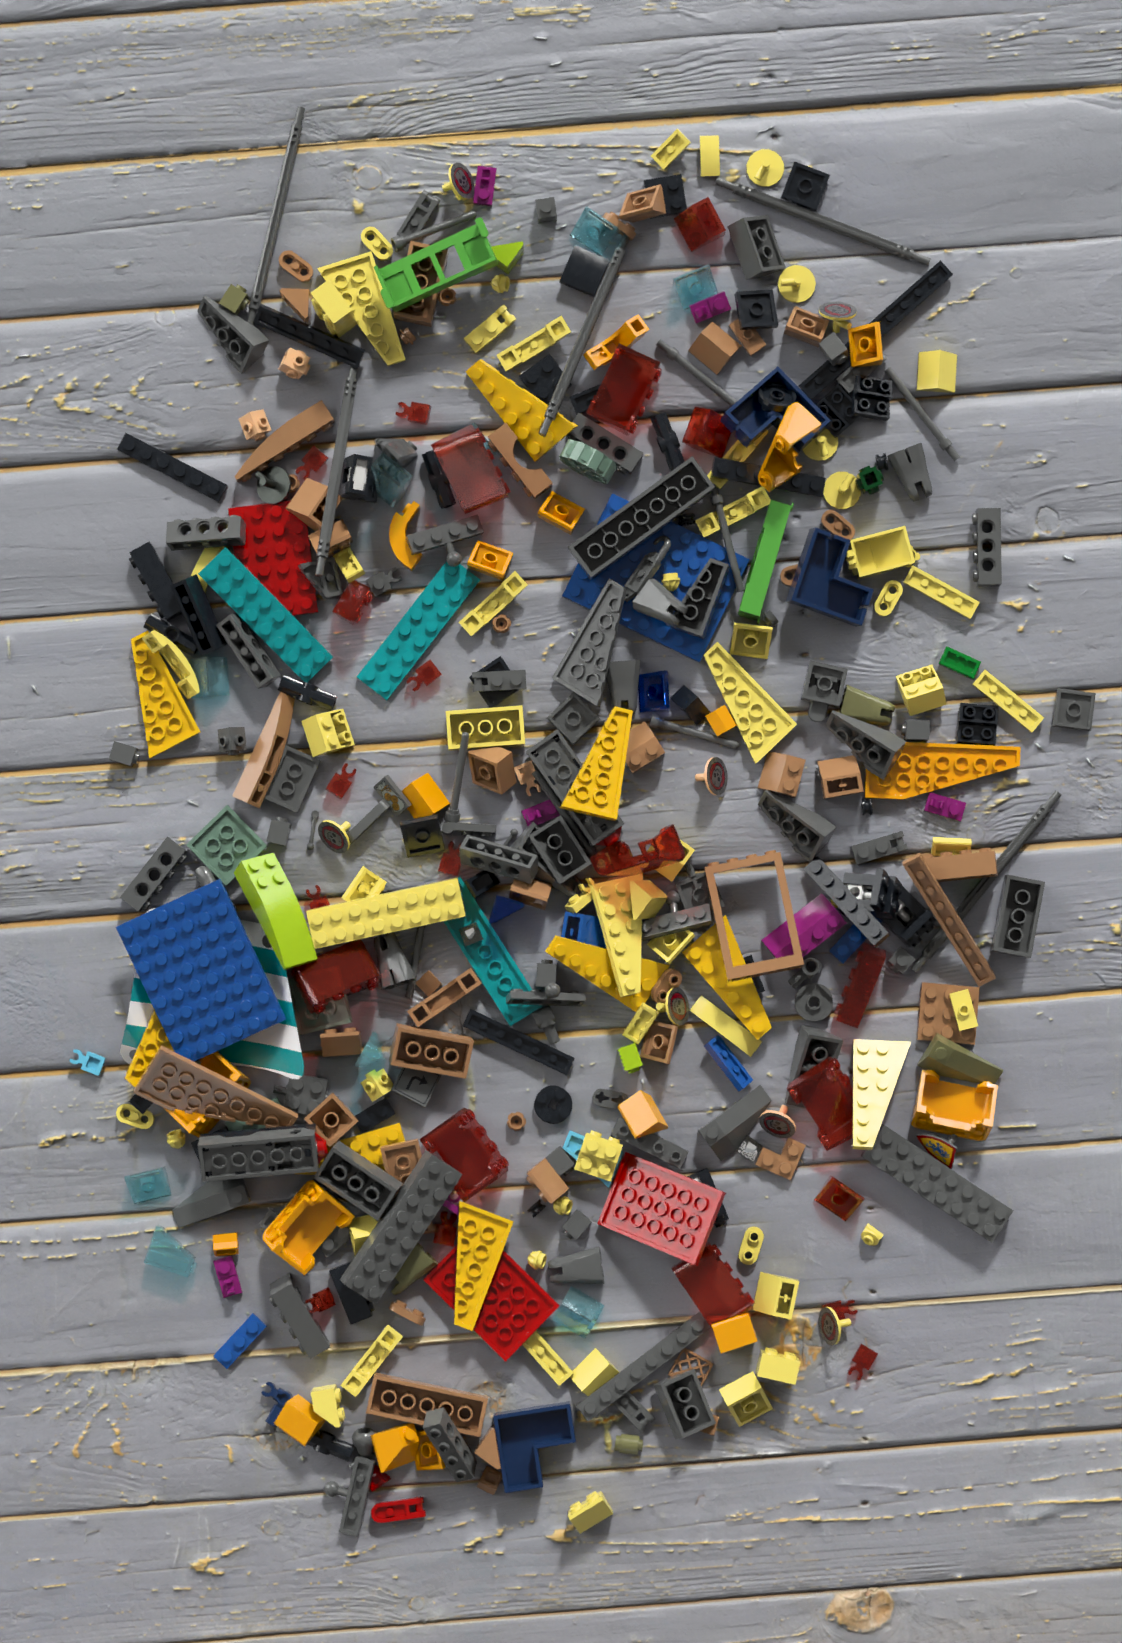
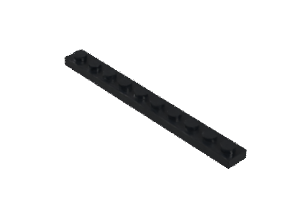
M941 260L870 322H880L881 339L953 276V273ZM849 341L845 344L849 354L845 362L839 365L836 364L833 367L829 360H827L798 386L810 400H813L851 366Z

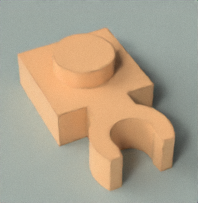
M531 760L514 767L520 785H527L526 793L529 797L531 796V787H535L538 793L541 792L540 786L534 783L536 779L532 773L535 771Z

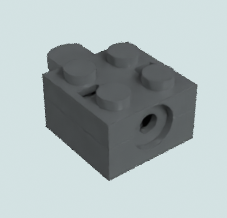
M810 660L801 700L810 702L808 716L812 721H823L827 716L829 706L835 708L840 706L848 669Z

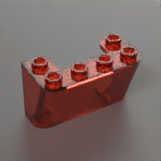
M619 343L612 356L609 369L597 394L594 395L586 414L627 436L630 433L634 434L638 426L637 418L638 416L642 417L646 409L643 406L645 400H650L654 389H651L653 383H658L661 377V362Z
M472 424L431 444L465 514L509 498L508 493H510L506 482H504L503 478L500 479L503 475L498 465L494 467L491 461L494 459L490 449L486 450L484 446L486 440L482 432H480L479 428L475 429Z
M672 824L662 828L655 837L639 842L638 846L642 854L633 856L628 844L623 841H617L611 846L603 848L592 856L590 860L599 875L633 876L681 862L685 858V851L675 826ZM646 845H652L654 850L647 852Z
M362 939L344 944L317 956L316 961L296 966L291 970V974L310 1014L314 1012L319 1014L325 1011L329 1001H339L349 992L352 994L362 990V987L364 989L368 988V990L377 988L382 977Z
M829 1056L790 1082L787 1086V1091L795 1103L799 1104L802 1101L817 1124V1137L826 1151L853 1138V1088L850 1085L849 1077L840 1070L838 1060Z
M462 1108L419 1139L427 1151L432 1154L437 1151L444 1162L463 1174L454 1187L463 1202L469 1200L508 1171L509 1163L507 1159L501 1156L497 1145L489 1139L485 1128L477 1122L475 1114L471 1109Z
M708 1242L698 1266L682 1260L671 1267V1269L712 1328L711 1324L754 1309L753 1304L755 1302L748 1292L744 1294L742 1291L744 1286L739 1278H733L730 1273L733 1269L728 1262H722L719 1257L722 1253L716 1244L711 1245Z

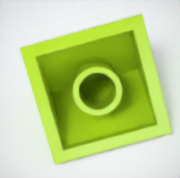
M523 241L492 246L499 262L497 267L506 274L510 273L524 254Z

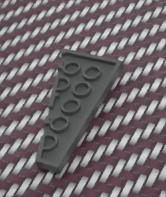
M610 578L552 677L598 707L601 704L627 588Z

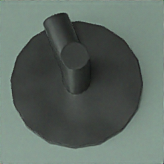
M271 466L262 473L258 471L255 474V478L258 479L257 492L264 502L278 504L288 496L291 490V479L286 470L277 466Z

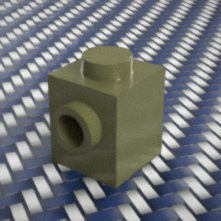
M231 284L219 304L238 316L241 309L244 311L249 303L247 290L238 284L236 287Z

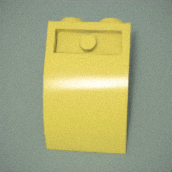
M905 526L852 539L846 553L849 570H852L853 576H857L858 580L915 563Z

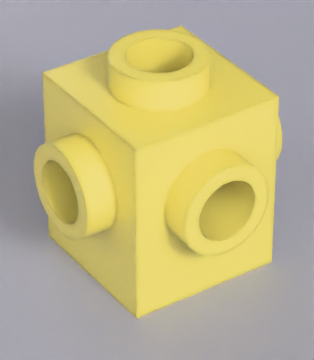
M384 1068L378 1072L375 1069L365 1075L366 1079L360 1082L372 1102L390 1092L394 1085Z

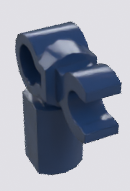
M267 1382L266 1384L271 1387V1391L267 1393L263 1390L261 1392L262 1395L266 1397L272 1396L274 1397L273 1400L278 1403L274 1404L265 1422L277 1427L274 1425V1422L285 1403L293 1398L289 1391H284L281 1388L276 1389L274 1383Z

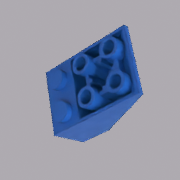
M565 912L561 937L606 948L598 917Z

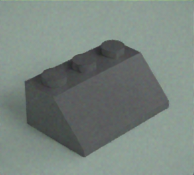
M768 215L744 217L727 226L746 280L761 278L786 269Z
M561 815L529 835V838L559 884L592 865Z
M694 1369L653 1384L675 1439H683L716 1424Z

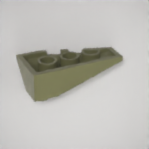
M936 1033L917 1063V1066L925 1070H934L939 1076L978 1084L988 1081L995 1085L1003 1072V1069Z

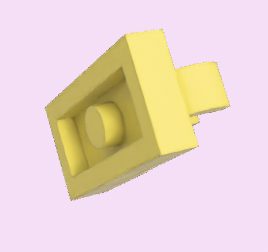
M676 129L651 157L665 170L691 142L679 129Z
M585 879L588 883L586 888L583 884L578 885V888L583 892L580 895L572 896L568 900L569 903L564 906L568 912L577 913L593 900L590 886L594 884L593 879Z

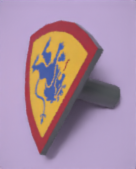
M937 1134L917 1135L918 1140L929 1154L950 1169L953 1168L957 1151L954 1143L958 1140L957 1135L952 1134L948 1140L943 1139Z

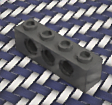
M578 412L573 420V423L578 426L568 434V439L582 442L597 449L616 463V469L619 472L631 475L641 460L643 452ZM585 431H590L593 437L586 440L582 437V434ZM601 441L608 442L609 447L606 450L599 448L598 444ZM617 451H622L625 453V458L618 460L614 454Z
M977 508L975 513L972 514V524L976 525V532H973L972 536L973 544H976V551H973V563H976V570L973 571V582H976L977 587H999L1002 585L1001 508ZM983 524L990 525V533L982 531ZM983 543L991 545L990 552H985L982 549ZM989 562L992 566L991 571H985L982 568V563Z
M231 515L225 518L214 516L210 519L193 518L192 520L185 521L176 519L172 522H167L166 544L171 551L245 545L246 523L241 516Z
M237 613L230 614L216 625L258 689L269 686L281 677V674L247 623Z
M470 835L465 837L459 847L461 864L530 884L539 871L538 855Z
M166 837L120 898L138 912H141L142 909L145 911L152 903L150 901L154 894L157 896L163 889L162 883L166 879L170 880L174 875L175 871L173 869L176 865H181L185 861L187 851L170 837ZM165 855H170L172 858V862L168 866H165L162 862ZM154 870H158L160 873V878L157 881H153L150 877L151 872ZM142 885H146L148 888V893L145 896L139 894V888Z
M620 1116L611 1132V1135L681 1169L689 1152L654 1133L635 1139L624 1118Z
M445 1408L427 1411L423 1429L455 1481L460 1482L474 1478L477 1460Z

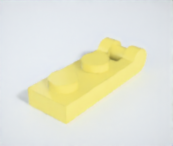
M505 305L499 307L496 312L464 337L465 342L476 354L516 321L515 316L510 315ZM500 316L505 319L502 324L498 321Z

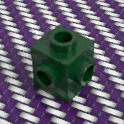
M867 466L860 469V473L856 476L857 480H855L858 490H862L863 494L869 493V495L880 491L879 488L883 485L882 481H884L881 471L877 470L876 466L872 468ZM871 479L872 484L867 485L865 480Z

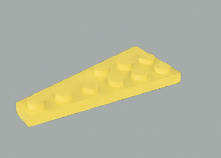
M716 642L703 656L756 764L797 723Z

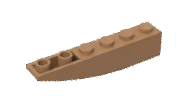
M320 400L287 421L260 444L235 475L237 482L242 481L244 483L252 478L251 474L256 471H264L269 467L267 464L272 461H280L288 451H296L304 441L310 442L317 437L316 434L320 431L326 432L331 429L335 421L323 401Z
M282 692L279 693L232 795L233 797L260 808L283 755L292 720L294 698Z

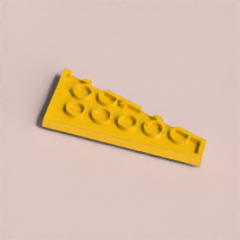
M482 359L478 360L466 371L467 375L504 423H507L517 436L518 441L534 462L543 457L578 426L558 412L555 420L551 422L546 436L543 437L538 433L545 419L544 414L548 407L546 403L526 389L516 385L514 381L500 374L497 369Z
M147 630L132 638L131 644L149 759L201 733L159 650L152 653L143 641L142 637L149 633Z
M616 706L612 708L560 806L561 809L612 821L617 819L632 710Z
M555 935L545 950L546 953L635 1012H637L643 1002L646 1003L651 995L652 988L663 972L670 966L641 958L640 992L620 997L606 948Z

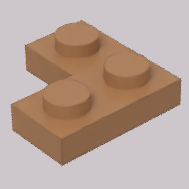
M787 1138L781 1154L762 1147L755 1165L791 1180L806 1145Z

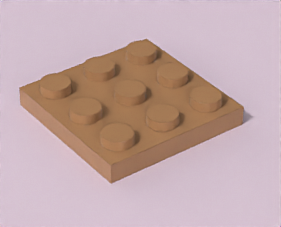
M921 982L917 1040L932 1041L936 1033L955 1043L975 1045L976 1027L959 1031L949 994L968 989L977 1019L980 987Z

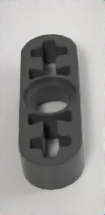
M384 799L347 833L350 845L389 809L390 805Z

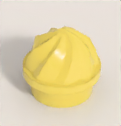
M504 274L494 276L491 280L492 289L498 293L507 292L510 286L509 277L504 276Z
M678 573L663 574L661 583L669 591H674L679 587L681 580L678 578Z
M181 1129L173 1130L167 1134V1143L172 1148L179 1149L183 1147L186 1135L182 1133Z
M566 1196L559 1197L553 1202L554 1211L559 1215H568L572 1210L573 1202Z
M540 1250L532 1251L527 1258L528 1264L535 1270L538 1268L543 1269L546 1264L547 1255L543 1254Z

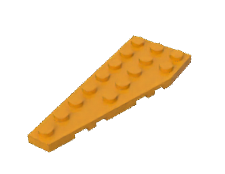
M906 742L900 757L884 780L867 769L865 770L864 798L903 800L1019 767L1021 747Z

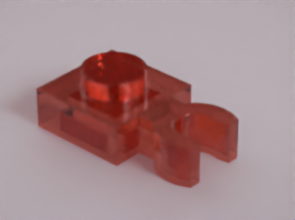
M403 402L398 403L399 407L404 408L402 413L396 412L399 418L408 416L409 422L428 424L431 411L430 405L412 402L411 407H408Z
M313 445L302 458V462L305 465L298 467L295 473L298 475L300 471H305L306 475L303 480L310 478L311 470L317 473L329 458Z
M430 659L415 670L418 676L410 677L406 682L409 684L411 681H416L417 686L412 689L416 692L420 689L423 682L428 686L442 674Z
M347 763L341 769L342 774L340 775L336 772L325 790L339 799L343 798L352 784L348 779L354 777L356 769L352 773L346 772Z
M450 841L448 845L450 852L449 854L443 853L438 871L439 873L458 877L461 867L459 848L454 850V842Z
M318 885L315 886L317 893L314 895L310 893L309 889L306 890L307 896L313 899V902L309 903L311 909L330 905L327 896L321 898V888Z
M442 1211L440 1215L442 1224L436 1225L433 1243L453 1247L457 1228L452 1227V1224L456 1221L457 1214L451 1213L448 1220V1212Z
M329 1287L312 1294L313 1297L305 1301L306 1304H312V1310H309V1313L322 1312L336 1305Z
M853 1299L846 1301L844 1305L841 1304V1300L822 1304V1308H832L839 1320L845 1319V1313L850 1315L858 1313L857 1309L849 1310V1305L855 1303Z
M860 1344L851 1359L856 1364L848 1369V1375H851L852 1371L857 1370L859 1374L856 1379L860 1380L863 1376V1368L869 1370L878 1353Z

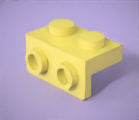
M362 866L341 898L345 901L379 895L384 891L387 882Z

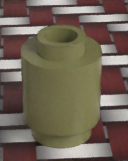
M629 1434L616 1435L615 1451L631 1455H638V1451L642 1452L643 1440H640V1436Z

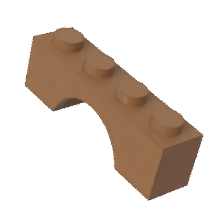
M507 423L488 436L490 441L487 443L493 452L497 451L500 454L499 460L505 467L509 466L513 471L511 473L512 477L517 483L521 481L525 486L522 489L528 497L532 496L536 499L553 486L552 481L542 468L532 470L518 464L513 454L518 438Z
M470 968L407 1012L417 1027H420L480 986L482 982L473 969Z

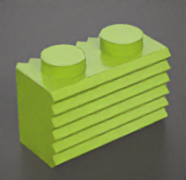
M632 1043L618 1048L617 1051L619 1052L620 1059H622L623 1069L628 1071L629 1074L639 1071V1067L643 1064L636 1044Z

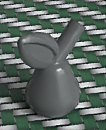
M368 1427L357 1429L352 1435V1442L358 1451V1456L376 1461L375 1465L379 1467L376 1454L372 1453L374 1447L370 1436L376 1432ZM355 1459L349 1464V1467H350L352 1470H353V1466H354Z

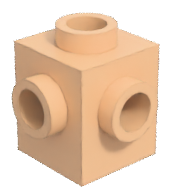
M289 348L284 354L278 370L286 373L292 379L299 380L303 374L306 375L311 366L308 362L311 357L301 350Z
M264 409L251 411L239 418L246 440L255 439V441L264 439L266 437L265 434L271 431Z

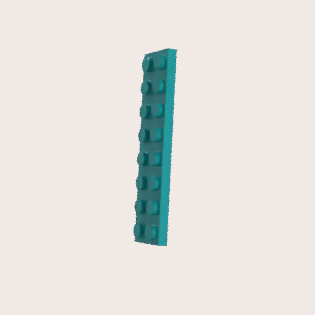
M227 547L198 573L304 682H308L333 658L325 647Z
M446 561L361 670L357 678L385 700H388L477 586L480 579L461 564L457 567H451Z
M459 876L458 881L466 916L443 922L504 1018L512 1026L543 1005L506 1004V996L513 989H523V991L530 992L532 988ZM474 927L476 934L471 940H468L464 931Z

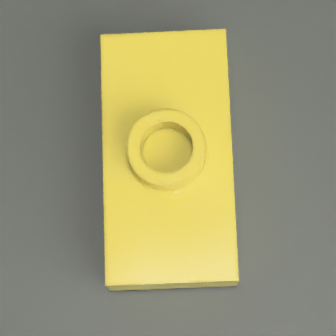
M350 547L333 555L348 583L365 574Z
M933 837L931 854L933 856H940V853L952 852L953 855L960 854L959 851L971 850L972 842L971 839Z
M965 989L950 993L949 996L959 1031L977 1027L978 1023L969 990Z
M643 1002L622 1035L639 1045L659 1015V1012Z

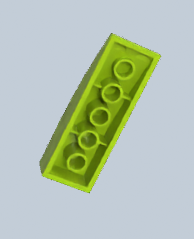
M274 852L241 861L234 871V875L283 969L316 961L317 955L303 912Z

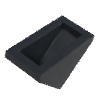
M685 685L670 698L696 725L710 713L699 697Z
M485 870L464 881L474 898L500 883L494 873Z

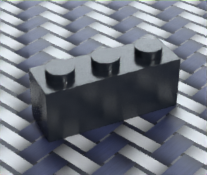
M352 1261L329 1270L350 1325L372 1317V1311L375 1310L371 1301L340 1281V1278Z

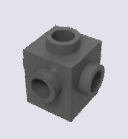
M245 727L218 729L219 751L227 752L228 756L239 755V751L247 750Z

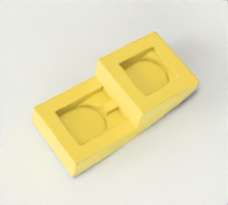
M719 135L700 136L701 176H720Z

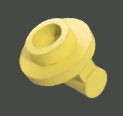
M868 1223L861 1233V1238L865 1244L875 1246L884 1234Z

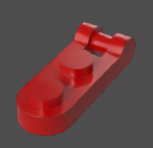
M424 1496L379 1502L373 1506L371 1517L378 1523L425 1517L426 1511L423 1510ZM415 1504L416 1511L410 1512L409 1505Z

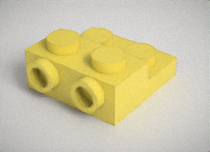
M596 1131L586 1132L574 1170L611 1182L623 1144H620V1140L609 1136V1139L602 1138V1134Z

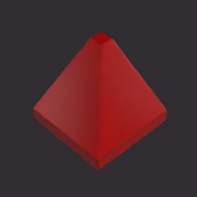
M377 1465L374 1467L370 1484L372 1492L391 1480L390 1476L385 1472H380V1468Z

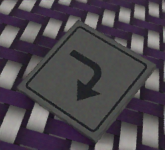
M402 1067L391 1091L425 1108L442 1074Z

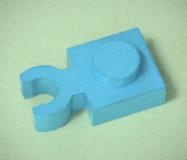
M74 1049L73 1052L77 1053L79 1058L78 1060L70 1059L69 1061L72 1064L82 1063L81 1070L100 1076L106 1057L87 1051L85 1056L82 1051Z

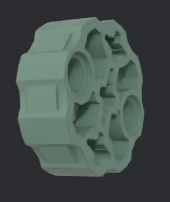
M571 439L567 440L559 455L560 461L575 472L603 484L609 483L617 468L616 463L602 452Z

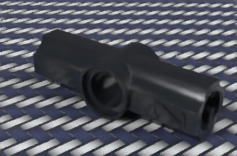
M665 412L655 415L650 420L657 435L656 439L662 454L664 453L670 471H673L685 461L679 448L680 443L677 435L672 430Z
M436 449L422 454L428 471L427 475L431 487L436 493L441 509L455 505L456 501L450 487L451 483L446 469L443 468L439 452Z
M152 613L147 618L143 628L150 632L155 630L167 638L168 633L171 630H175L177 637L170 641L192 657L197 653L198 648L193 637Z
M283 675L278 687V691L293 696L303 703L313 704L328 711H332L337 696L320 690L315 685L304 681L300 682Z
M318 1430L307 1443V1445L312 1446L314 1450L320 1453L331 1454L347 1462L355 1445L340 1440L335 1435L324 1430Z

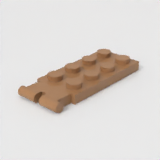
M413 1139L380 1146L385 1172L404 1184L422 1157L419 1140ZM431 1222L424 1234L437 1232V1224Z

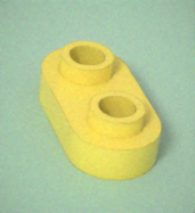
M366 227L361 233L363 244L372 251L377 259L381 261L389 260L393 255L392 245L375 227ZM369 235L374 236L372 241L367 239ZM381 249H386L387 253L381 254L380 251Z
M890 580L884 585L874 603V611L877 615L884 617L893 611L903 592L900 582ZM894 587L896 593L891 594L889 588ZM885 604L887 609L881 610L880 605Z
M122 1104L116 1111V1116L120 1122L140 1129L150 1128L155 1121L151 1111L146 1110L142 1114L131 1104ZM126 1109L130 1111V1115L128 1117L124 1116L123 1114L124 1110ZM143 1116L148 1117L147 1123L142 1122Z
M749 1227L743 1236L738 1257L746 1265L756 1262L761 1249L764 1234L758 1227ZM752 1233H756L758 1235V1238L756 1240L751 1239L750 1236ZM751 1252L752 1257L749 1259L745 1258V1253Z

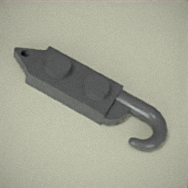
M659 536L655 539L654 545L664 541L660 551L645 555L624 585L627 588L624 599L626 602L638 595L646 582L653 578L661 566L662 560L671 547L669 537Z

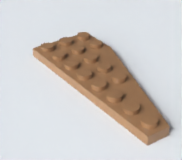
M162 1045L133 1093L167 1110L175 1111V1109H178L188 1114L194 1112L204 1114L205 1117L231 1122L237 1120L246 1122L245 1124L264 1125L265 1128L293 1126L298 1118L297 1113Z

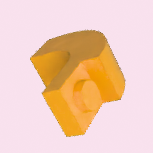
M638 314L626 321L606 340L586 351L583 356L593 370H596L602 365H607L628 350L650 329Z
M415 501L405 506L402 511L404 513L403 516L397 512L394 514L389 528V540L392 550L401 564L410 571L414 570L423 557L422 553L412 555L406 541L407 527L421 508Z

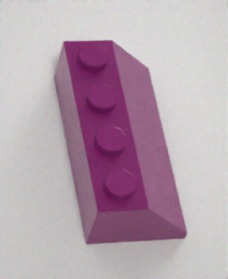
M822 893L794 914L802 957L846 924V921ZM787 921L761 940L774 958L794 955Z

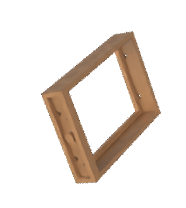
M776 850L765 852V855L757 856V854L748 855L743 860L732 858L723 864H719V862L709 863L708 867H705V873L728 982L804 967L781 852L776 853ZM775 862L794 955L733 967L714 874Z

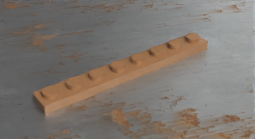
M918 853L903 861L904 868L978 987L996 979L995 973L921 854Z

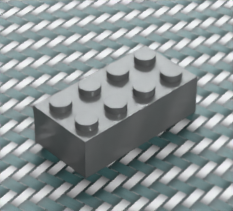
M1013 875L1004 876L990 951L1031 958L1045 887L1044 881Z
M340 1141L332 1147L320 1166L319 1171L314 1176L316 1180L377 1221L382 1217L403 1185L402 1182Z

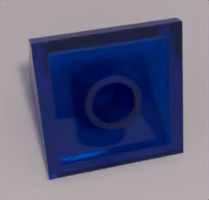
M668 671L640 674L638 684L640 713L670 710Z
M497 895L489 922L492 925L525 908L522 902Z

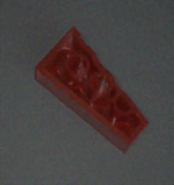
M864 942L861 951H858L855 961H857L855 968H851L849 973V984L844 986L841 993L843 997L841 1004L837 1003L834 1014H837L836 1021L858 1029L885 962L886 950L879 947L875 948L874 945Z

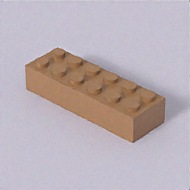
M375 1372L366 1413L424 1425L427 1411L444 1407L459 1433L480 1437L488 1396Z

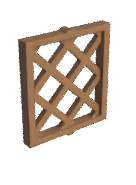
M684 1348L679 1353L677 1359H675L668 1375L674 1376L699 1368L701 1375L697 1377H702V1382L700 1383L702 1386L714 1363ZM685 1352L687 1359L680 1361V1356ZM687 1352L694 1355L695 1357L689 1358ZM697 1359L699 1366L691 1367L690 1361ZM699 1359L705 1361L706 1364L701 1365ZM688 1362L689 1368L682 1370L681 1363ZM678 1364L680 1371L673 1373L675 1365ZM709 1366L707 1373L703 1374L702 1367Z

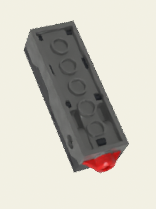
M557 729L527 750L526 754L545 778L560 802L563 803L583 764ZM567 810L592 846L609 847L620 839L621 829L625 823L619 815H617L615 821Z
M316 1124L200 1134L198 1153L202 1182L319 1171V1163L327 1155V1142L317 1134Z

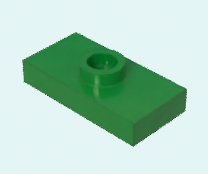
M946 646L938 664L973 680L981 661Z

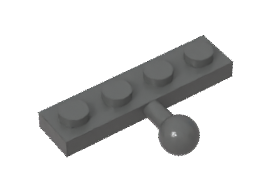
M477 514L407 535L406 541L412 555L445 546L448 553L446 558L448 565L457 567L461 564L462 557L458 552H455L452 543L482 535L484 530Z
M670 891L666 894L668 897L666 903L670 905V913L642 920L641 941L714 924L712 906L708 903L678 911L677 905L680 902V895L676 891Z
M549 983L545 988V992L539 989H534L530 992L523 991V989H513L506 996V1004L580 1007L586 1001L585 993H579L578 991L560 993V987L556 983Z
M360 1456L355 1457L348 1489L339 1487L335 1481H329L325 1484L324 1491L326 1495L330 1497L336 1495L346 1497L339 1532L355 1537L359 1536L376 1461Z

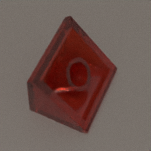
M830 1175L814 1200L844 1221H847L863 1202L864 1197Z

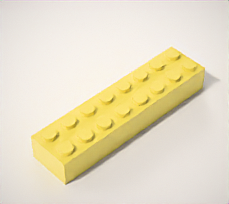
M458 878L306 911L315 949L466 916Z

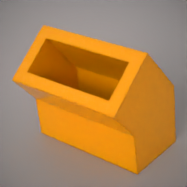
M725 705L705 716L717 737L737 726Z
M238 1232L213 1235L215 1257L239 1254Z

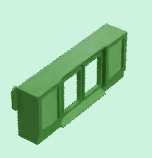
M478 217L475 219V225L383 268H379L377 265L374 266L383 288L380 293L386 307L392 308L396 313L422 299L499 265L487 237L489 232L483 219ZM455 246L465 270L445 278L435 254ZM430 257L440 282L421 290L411 266Z
M771 500L759 535L737 614L741 617L757 621L756 625L760 622V613L789 512L792 511L794 506L793 502L791 505Z

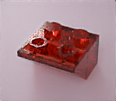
M709 197L691 205L674 218L691 253L725 236L726 229Z
M694 407L682 443L698 451L722 458L731 432L720 422L722 415L711 409Z
M355 580L349 583L334 607L333 614L351 625L355 622L358 623L363 616L362 609L364 606L368 607L373 599L371 588Z

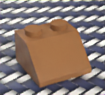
M645 721L631 729L629 734L625 763L633 774L665 754L662 746Z
M495 746L470 750L468 752L474 784L501 795L516 784L511 751Z
M769 751L765 758L758 788L795 798L806 760Z

